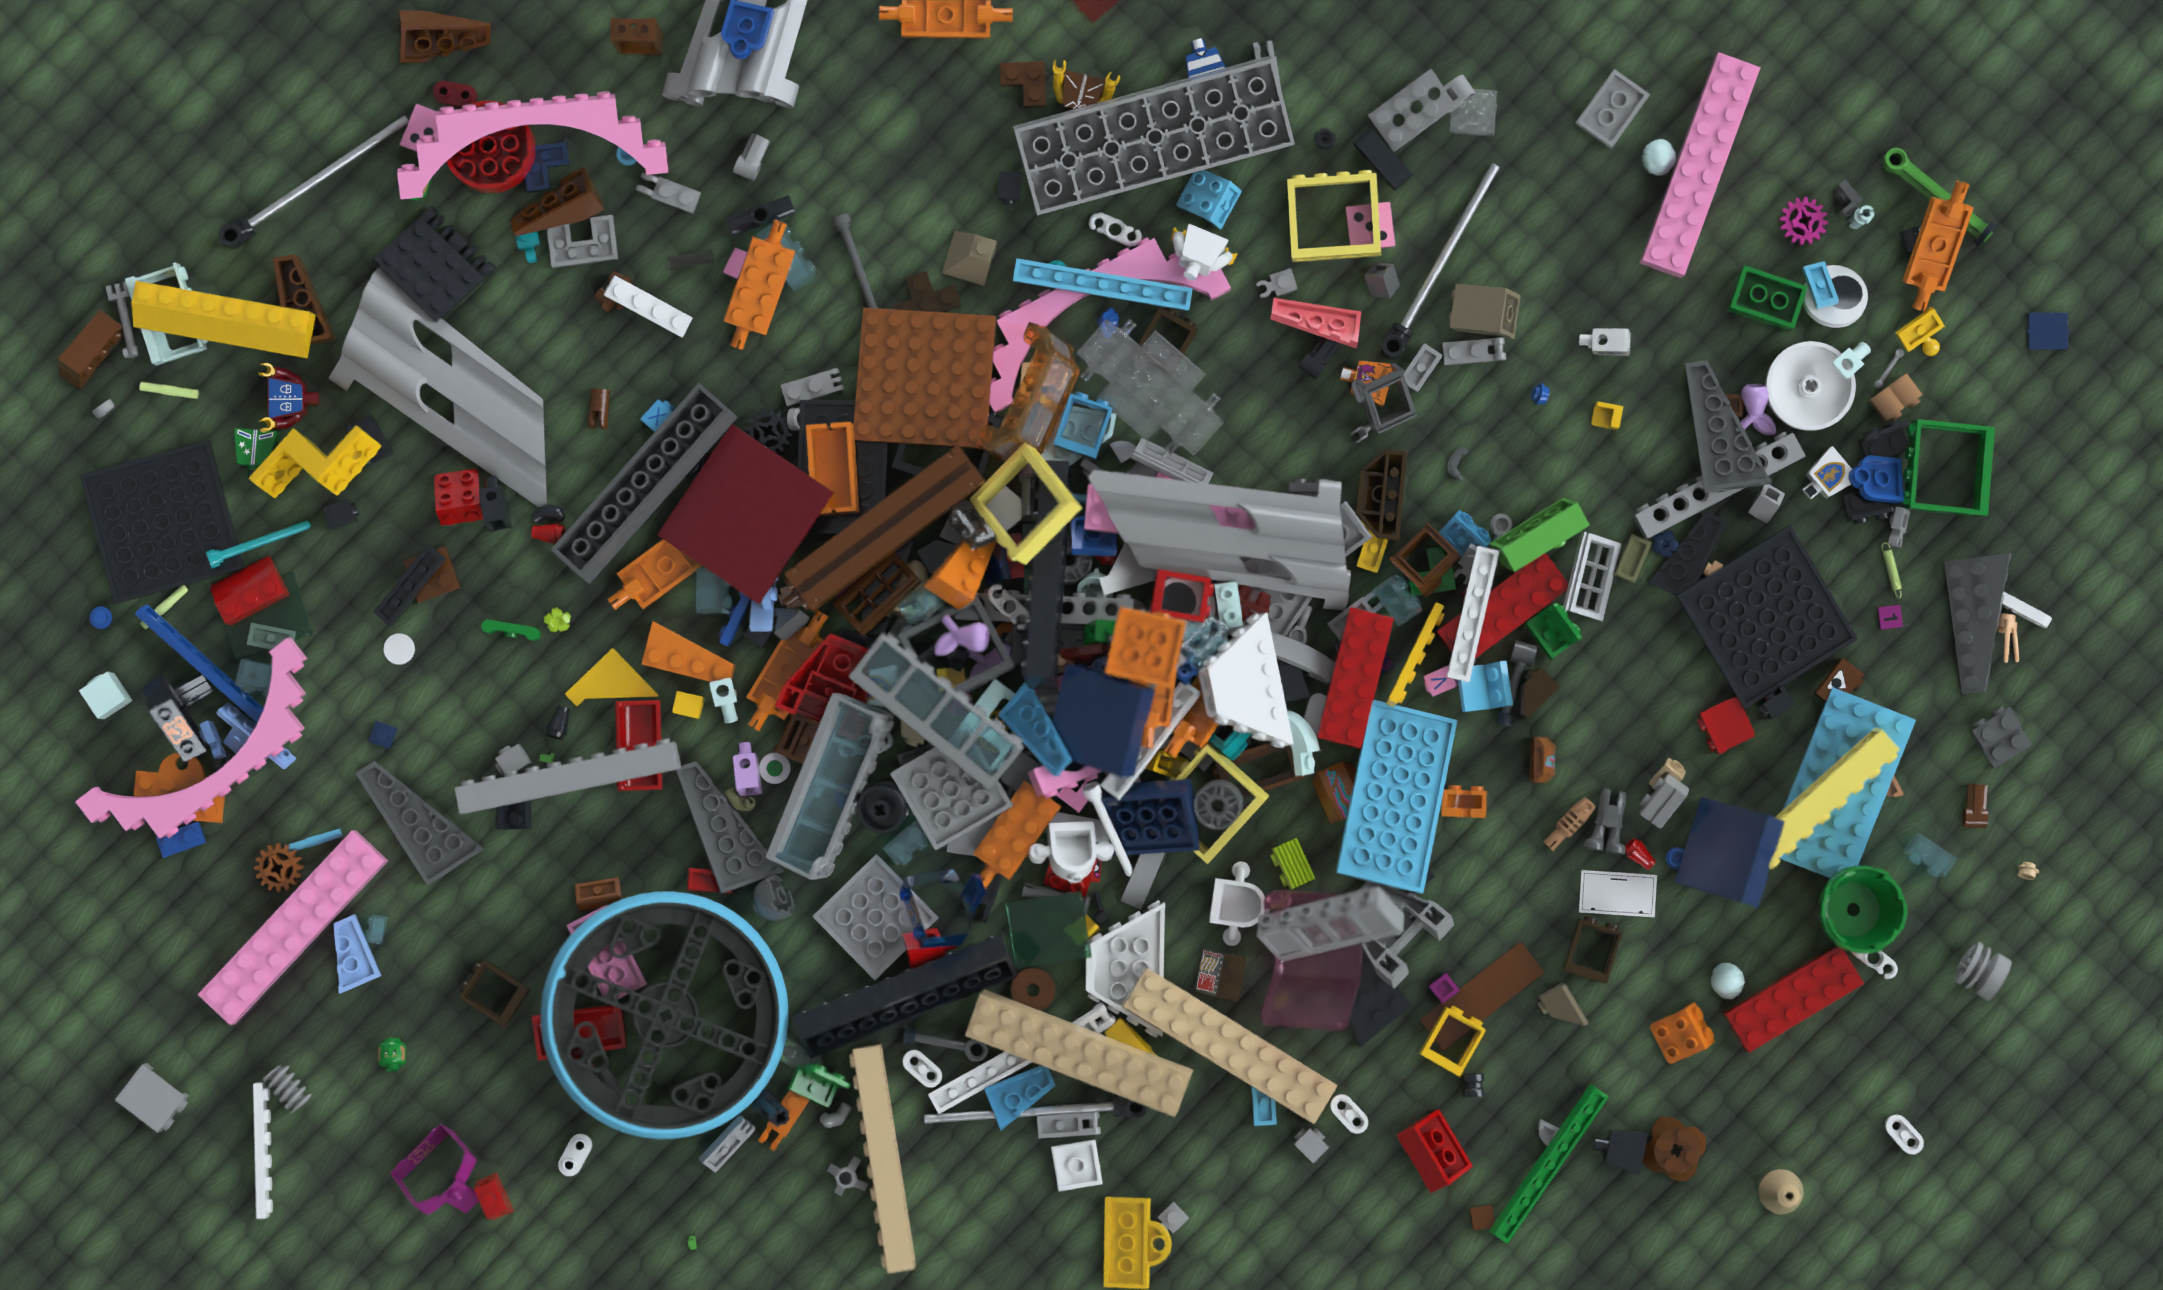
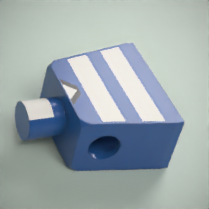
M1203 38L1190 42L1193 54L1186 56L1188 78L1226 68L1216 47L1206 50Z

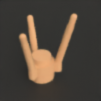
M2001 614L1998 625V632L2005 633V663L2008 662L2011 633L2015 662H2019L2017 622H2015L2016 616L2011 614Z

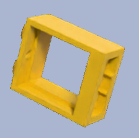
M1452 1005L1451 1008L1445 1006L1419 1053L1460 1077L1486 1029L1481 1027L1483 1022L1474 1017H1471L1469 1020L1462 1016L1464 1011ZM1448 1015L1476 1030L1458 1064L1430 1049Z

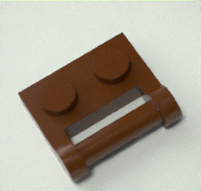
M789 713V721L778 746L775 745L773 751L804 764L820 722L799 713L795 715ZM800 721L801 723L791 743V746L789 750H787V745L791 739L797 722Z

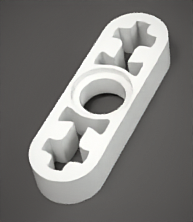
M2006 592L2003 593L2002 607L2047 629L2052 620L2050 616Z

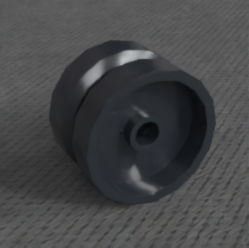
M885 778L875 782L861 794L857 802V813L860 821L867 829L875 833L885 834L894 831L909 818L912 812L894 779Z

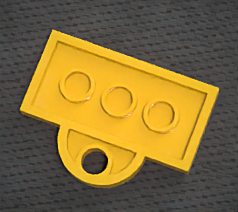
M1105 1197L1104 1287L1148 1289L1149 1267L1163 1262L1168 1257L1171 1250V1237L1162 1224L1150 1221L1151 1198ZM1156 1238L1164 1240L1165 1247L1163 1250L1155 1248L1154 1241Z

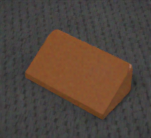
M619 877L575 884L576 903L579 911L601 908L623 899Z

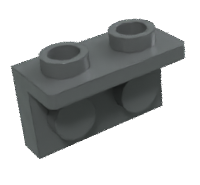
M1846 179L1833 189L1835 192L1833 196L1840 205L1844 204L1846 206L1837 214L1838 218L1843 215L1847 218L1860 208L1857 204L1862 199Z

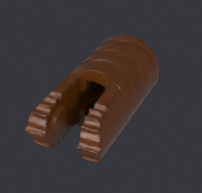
M590 389L589 429H594L597 426L598 412L599 427L603 430L608 428L610 390Z

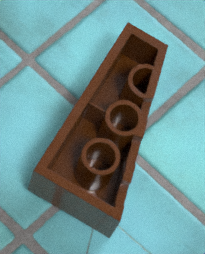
M292 254L273 258L281 307L307 311L316 315L310 345L336 341L337 339L301 257Z

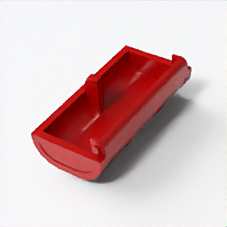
M660 700L616 701V749L626 748L627 752L635 750L634 746L647 743L648 747L657 745L656 741L661 740ZM662 773L617 782L618 791L663 790Z
M604 1005L574 1010V1029L580 1022H590L598 1034L604 1051L627 1048L623 1009L613 1005ZM541 1015L532 1016L538 1061L546 1060L548 1057L543 1042ZM586 1025L579 1029V1035L582 1038H588L592 1033L591 1028ZM577 1046L573 1047L570 1051V1056L583 1054L582 1048Z

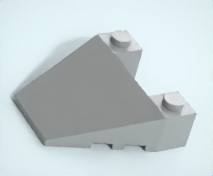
M1367 881L1358 891L1379 886L1404 914L1403 933L1360 943L1377 975L1395 989L1409 974L1406 963L1396 955L1422 928L1440 941L1454 926L1452 916L1436 902L1427 901L1413 893H1407L1394 887ZM1347 920L1352 931L1356 933L1355 927Z

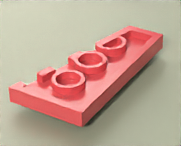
M1278 298L1273 299L1271 320L1357 349L1361 311Z

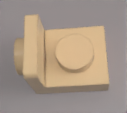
M1668 758L1663 767L1650 780L1649 784L1654 786L1660 777L1664 779L1667 774L1681 782L1686 771L1681 763Z

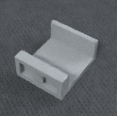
M145 1063L141 1065L115 1100L157 1133L163 1131V1129L167 1131L174 1122L172 1117L176 1112L181 1113L187 1106L188 1102L186 1099L189 1095L187 1093H180L154 1073L152 1066Z

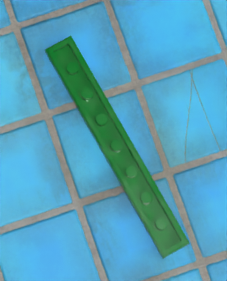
M1592 1084L1589 1085L1489 1232L1505 1243H1509L1609 1098L1608 1095Z

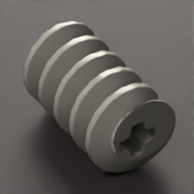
M280 1065L266 1075L263 1081L271 1080L268 1087H277L274 1095L282 1094L279 1101H288L285 1109L294 1108L291 1112L292 1114L310 1099L311 1093L303 1095L306 1087L298 1088L300 1080L292 1081L295 1073L286 1074L289 1066L281 1067Z

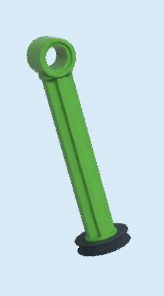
M1893 148L1883 157L1882 165L1885 171L1899 175L1929 201L1931 197L1945 200L1951 198L1947 191L1909 161L1904 150ZM1890 156L1898 157L1900 165H1892L1889 160ZM1972 213L1966 231L1975 237L1973 243L1978 245V248L1982 242L1985 243L1992 235V230L1996 225L1992 223L1993 219L1989 224H1986Z

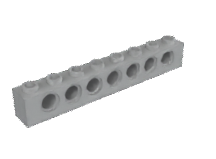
M1784 432L1774 437V443L1767 445L1764 442L1754 448L1755 453L1762 461V466L1767 475H1771L1805 457L1794 433L1787 435ZM1773 448H1779L1782 451L1781 459H1775L1772 456ZM1701 475L1695 478L1697 483L1690 487L1686 483L1675 489L1676 494L1669 497L1668 493L1657 498V504L1649 507L1647 503L1636 509L1638 514L1634 515L1633 518L1644 539H1648L1744 488L1704 493ZM1694 489L1702 490L1704 494L1702 500L1698 501L1693 497ZM1675 499L1683 501L1684 508L1682 511H1678L1673 507ZM1655 509H1660L1664 512V519L1662 521H1657L1654 518L1653 513Z
M984 589V593H976L979 599L984 600V609L990 621L1011 622L1008 617L999 612L989 601L987 594L989 589ZM998 590L993 592L994 598H1001L1002 594H998ZM1007 590L1008 594L1018 600L1019 603L1023 600L1027 601V596H1031V591L1028 592V595H1020L1018 590ZM1073 593V597L1063 596V605L1071 602L1073 604V611L1067 615L1062 611L1061 623L1087 624L1095 619L1117 621L1120 606L1136 610V600L1130 599L1131 595L1118 594L1117 598H1108V594H1095V598L1086 597V593ZM1007 601V607L1004 611L1006 613L1014 612L1016 609L1015 602ZM1088 603H1093L1096 607L1092 615L1085 614L1084 608ZM1110 604H1116L1118 607V612L1114 616H1109L1106 612ZM973 606L955 615L957 620L981 621ZM1021 615L1017 621L1025 622L1026 617Z

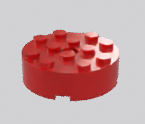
M478 101L472 104L476 105L477 108L485 107L486 103L497 101ZM497 102L498 105H507L501 102ZM529 125L506 128L473 141L455 153L446 162L453 174L471 189L483 193L503 192L519 184L531 170L536 153L535 138ZM488 142H494L492 150L489 152L484 151V147Z

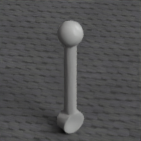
M1902 349L1895 351V357L1881 378L1875 382L1876 388L1880 389L1883 387V381L1897 360L1904 356Z

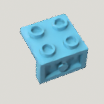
M1206 170L1193 172L1176 205L1185 211L1204 218L1214 227L1222 229L1242 190L1227 179Z
M1506 661L1473 666L1469 682L1458 680L1463 712L1513 705Z

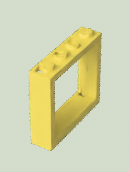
M1362 170L1358 172L1359 174L1350 175V172H1338L1336 176H1327L1326 173L1314 174V177L1305 178V175H1294L1292 179H1287L1293 262L1381 256L1376 173H1372L1371 170ZM1370 182L1374 244L1298 249L1295 187Z
M1023 443L969 499L975 506L973 508L975 513L985 519L984 525L997 535L995 537L996 541L1001 546L1006 547L1008 550L1007 555L1014 562L1018 560L1024 564H1027L1082 508L1040 453L1026 443ZM1029 462L1060 504L1017 546L986 505Z
M1211 742L1204 746L1203 749L1198 747L1193 753L1196 757L1191 762L1187 760L1178 769L1181 774L1177 778L1172 776L1169 780L1186 779L1209 754L1256 798L1210 849L1199 840V850L1193 852L1207 864L1269 797L1264 790Z

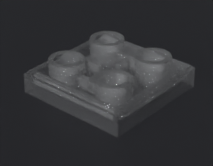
M1474 89L1476 94L1451 112L1449 133L1494 136L1497 91Z

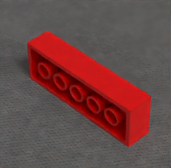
M1546 553L1523 566L1490 591L1475 658L1567 591L1569 583ZM1461 613L1435 632L1451 654Z
M1353 607L1348 608L1316 735L1318 739L1357 749L1362 747L1394 618Z
M1835 945L1722 1014L1745 1052L1750 1053L1860 987L1864 982L1844 949Z

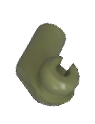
M733 787L724 792L735 810L748 812L753 810L756 805L753 797H740Z

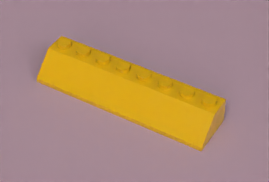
M135 281L132 297L133 327L308 359L316 316L311 312Z

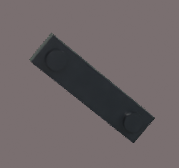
M427 545L373 612L389 627L393 626L446 561V558L432 545Z

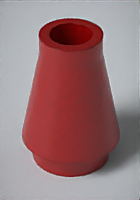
M559 523L533 526L531 537L532 539H538L555 545L566 533V528Z
M1633 838L1625 845V856L1643 866L1646 870L1652 868L1656 863V860L1641 840Z

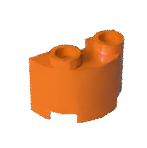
M1448 785V790L1444 789L1441 816L1486 818L1487 791H1484V787L1470 786V790H1461L1462 786Z

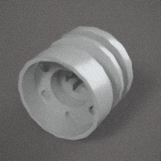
M1976 941L1961 958L1954 976V982L1958 984L1964 982V987L1967 989L1976 982L1974 993L1989 1001L1997 993L2007 977L2012 960L1999 953H1996L1989 959L1991 948L1985 947L1983 949V944Z

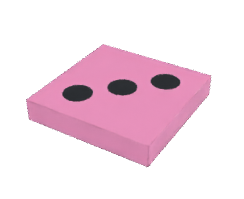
M419 104L415 105L400 143L401 146L417 152V140H421L422 136L433 135L434 138H438L436 111Z
M1390 202L1378 203L1381 248L1395 247ZM1371 204L1346 207L1350 245L1374 244Z

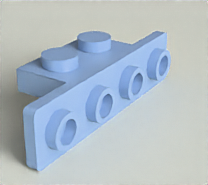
M779 576L760 604L751 600L749 627L751 632L772 631L774 601H777L778 597L775 585L776 581H779Z
M228 702L218 709L216 714L233 727L223 743L237 754L257 725L241 713L237 707ZM286 748L275 757L269 756L282 769H286L296 760V757Z

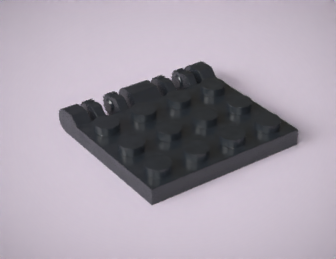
M431 206L419 219L375 256L373 263L437 323L495 271L496 266L491 261H488L477 271L487 260L484 255L480 256L471 266L467 260L476 253L477 248L473 245L461 256L460 253L470 244V241L458 231L446 242L445 239L455 230V227L451 224L439 235L435 229L443 224L445 217L440 215L436 218L439 212Z

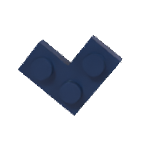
M566 142L535 146L534 163L531 166V170L525 176L527 192L550 190L548 168L570 165Z

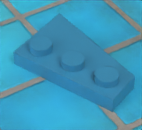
M1041 1065L984 1088L1000 1130H1003L1051 1090L1055 1083L1049 1068Z

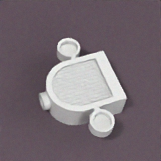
M1093 822L1049 823L1046 832L1048 846L1034 844L1029 851V858L1032 862L1037 864L1043 863L1046 857H1049L1050 866L1055 874L1065 880H1069L1071 883H1078L1091 872L1096 857L1101 861L1110 860L1113 856L1114 847L1107 841L1096 844Z
M1242 861L1235 863L1232 867L1235 881L1215 878L1209 923L1229 925V928L1223 933V940L1230 946L1237 945L1240 942L1241 934L1238 931V927H1249L1256 924L1260 915L1270 912L1271 905L1270 901L1265 900L1262 891L1258 887L1244 882V879L1250 873V868L1247 863Z

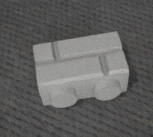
M1667 774L1664 779L1660 777L1652 787L1655 791L1651 796L1646 794L1640 802L1642 806L1640 815L1648 821L1650 820L1658 828L1664 826L1689 792L1687 786L1678 782L1670 774Z

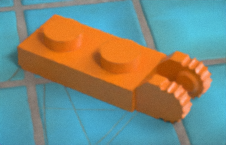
M789 1090L781 1104L789 1111L790 1119L785 1125H780L779 1127L769 1121L767 1128L758 1141L760 1143L765 1142L769 1136L768 1134L773 1129L779 1133L770 1147L774 1151L782 1138L786 1137L810 1100Z

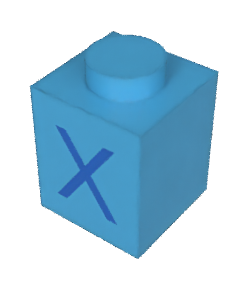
M657 400L642 416L641 420L655 432L675 408L666 400L663 403Z

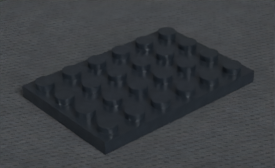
M800 400L798 468L809 475L806 425L827 424L830 427V431H833L830 423L851 422L854 425L855 401ZM855 441L860 514L839 515L835 511L833 516H820L807 534H839L886 499L888 443Z

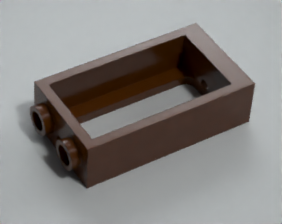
M611 18L610 41L618 54L663 55V32L656 19Z
M1269 742L1243 751L1232 761L1235 765H1239L1284 750L1289 759L1291 769L1255 783L1262 790L1267 791L1305 778V775L1295 776L1291 745L1277 748ZM1214 761L1215 766L1212 767L1215 779L1220 778V780L1223 779L1230 782L1227 770L1217 761ZM1244 786L1238 788L1243 799L1253 795Z

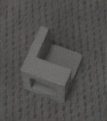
M1374 262L1364 275L1371 297L1390 299L1400 286L1394 264Z

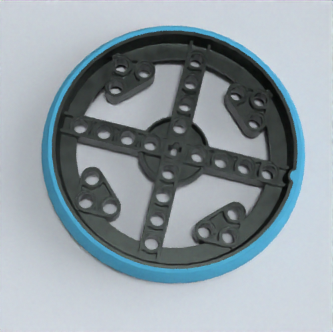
M651 892L624 898L596 912L583 922L571 934L553 961L546 979L541 1004V1029L547 1057L555 1075L570 1097L583 1110L607 1126L627 1134L653 1139H676L704 1133L724 1124L747 1108L759 1096L777 1068L783 1053L789 1022L787 991L781 970L773 953L759 933L747 921L725 906L704 897L681 892ZM625 921H632L634 923L635 929L630 934H626L622 930V925ZM677 924L690 927L668 981L654 983L642 990L640 994L585 972L595 956L609 943L610 953L616 958H624L658 942L660 937L659 931L651 925ZM697 925H702L706 930L702 938H697L693 934V930ZM647 929H652L655 932L656 936L652 942H646L643 939V933ZM709 935L724 944L738 959L725 961L722 965V973L737 1006L748 1009L756 1003V1026L753 1039L699 1018L696 1000L687 990ZM615 943H625L626 951L620 955L616 954L613 950ZM689 946H694L697 949V955L693 959H688L685 956V949ZM736 963L739 970L736 975L731 976L727 973L726 968L728 964ZM678 968H687L689 974L686 979L680 980L677 978L676 971ZM752 971H756L759 974V980L755 984H750L747 980V975ZM579 975H584L588 978V984L584 988H579L575 984V979ZM603 983L609 987L607 995L599 996L596 993V988L599 984ZM671 988H677L680 991V997L677 1000L672 1001L668 998L667 994ZM577 991L632 1013L633 1027L643 1042L621 1095L608 1088L592 1072L603 1071L607 1067L608 1059L598 1034L590 1022H580L574 1029V1003ZM621 992H627L630 996L629 1002L625 1005L619 1004L617 1001V996ZM743 992H748L751 996L750 1002L746 1005H742L739 1002V995ZM643 1000L648 1001L651 1005L647 1013H641L638 1010V1004ZM666 1009H669L671 1018L661 1021L660 1011L664 1012ZM684 1017H689L692 1020V1026L688 1030H683L680 1027V1021ZM586 1025L591 1028L592 1033L588 1038L580 1037L579 1029L582 1026ZM711 1026L713 1029L712 1036L703 1038L701 1036L702 1027ZM660 1030L663 1033L662 1040L653 1042L650 1038L652 1031ZM725 1034L733 1036L734 1042L731 1046L727 1047L722 1044L721 1040ZM690 1037L745 1058L735 1074L722 1086L720 1077L711 1071L674 1086L671 1090V1098L677 1106L659 1107L641 1104L662 1050L677 1047L686 1042ZM747 1042L753 1043L755 1048L754 1052L750 1055H746L742 1051L743 1045ZM573 1047L582 1048L583 1055L581 1058L573 1059L570 1056V1051ZM645 1051H652L654 1053V1060L651 1063L642 1061V1054ZM595 1055H601L604 1058V1063L601 1067L592 1066L591 1059ZM643 1072L646 1079L642 1084H636L633 1081L635 1073ZM708 1076L716 1078L717 1083L715 1087L707 1088L704 1081ZM681 1088L687 1091L686 1099L678 1101L675 1098V1092ZM628 1093L637 1095L635 1104L628 1105L625 1103L624 1098ZM699 1097L708 1099L706 1108L699 1109L696 1107V1100Z

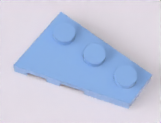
M356 914L335 922L337 974L339 977V994L382 975Z

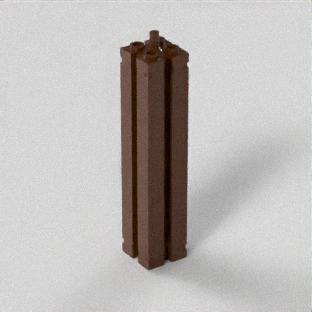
M959 445L955 446L950 452L943 455L798 563L794 568L785 573L787 579L784 581L793 593L782 601L789 607L799 600L806 610L811 609L815 612L823 604L830 601L984 485L985 480Z

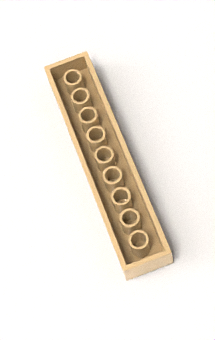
M1148 968L1143 969L1121 1005L1310 1123L1315 1124L1338 1086Z
M985 989L978 998L965 1036L1174 1117L1179 1110L1193 1072L1192 1069Z
M882 1043L855 1047L853 1053L850 1054L851 1067H856L857 1075L853 1076L855 1090L859 1089L860 1097L857 1099L858 1112H863L864 1119L860 1121L862 1134H866L867 1141L864 1143L865 1157H870L871 1164H868L867 1171L869 1179H873L874 1186L870 1189L872 1201L877 1202V1208L874 1210L876 1224L880 1223L881 1230L877 1233L879 1246H884V1253L881 1255L882 1267L887 1268L888 1273L915 1269L916 1260Z

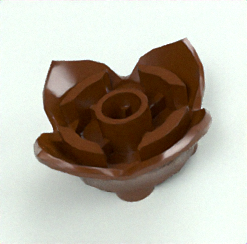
M1662 1116L1653 1125L1652 1140L1645 1146L1642 1162L1650 1170L1664 1172L1675 1181H1687L1696 1172L1698 1160L1706 1149V1136L1698 1128L1686 1127L1675 1118ZM1673 1144L1681 1147L1679 1154L1676 1156L1674 1153H1670V1150L1673 1149Z

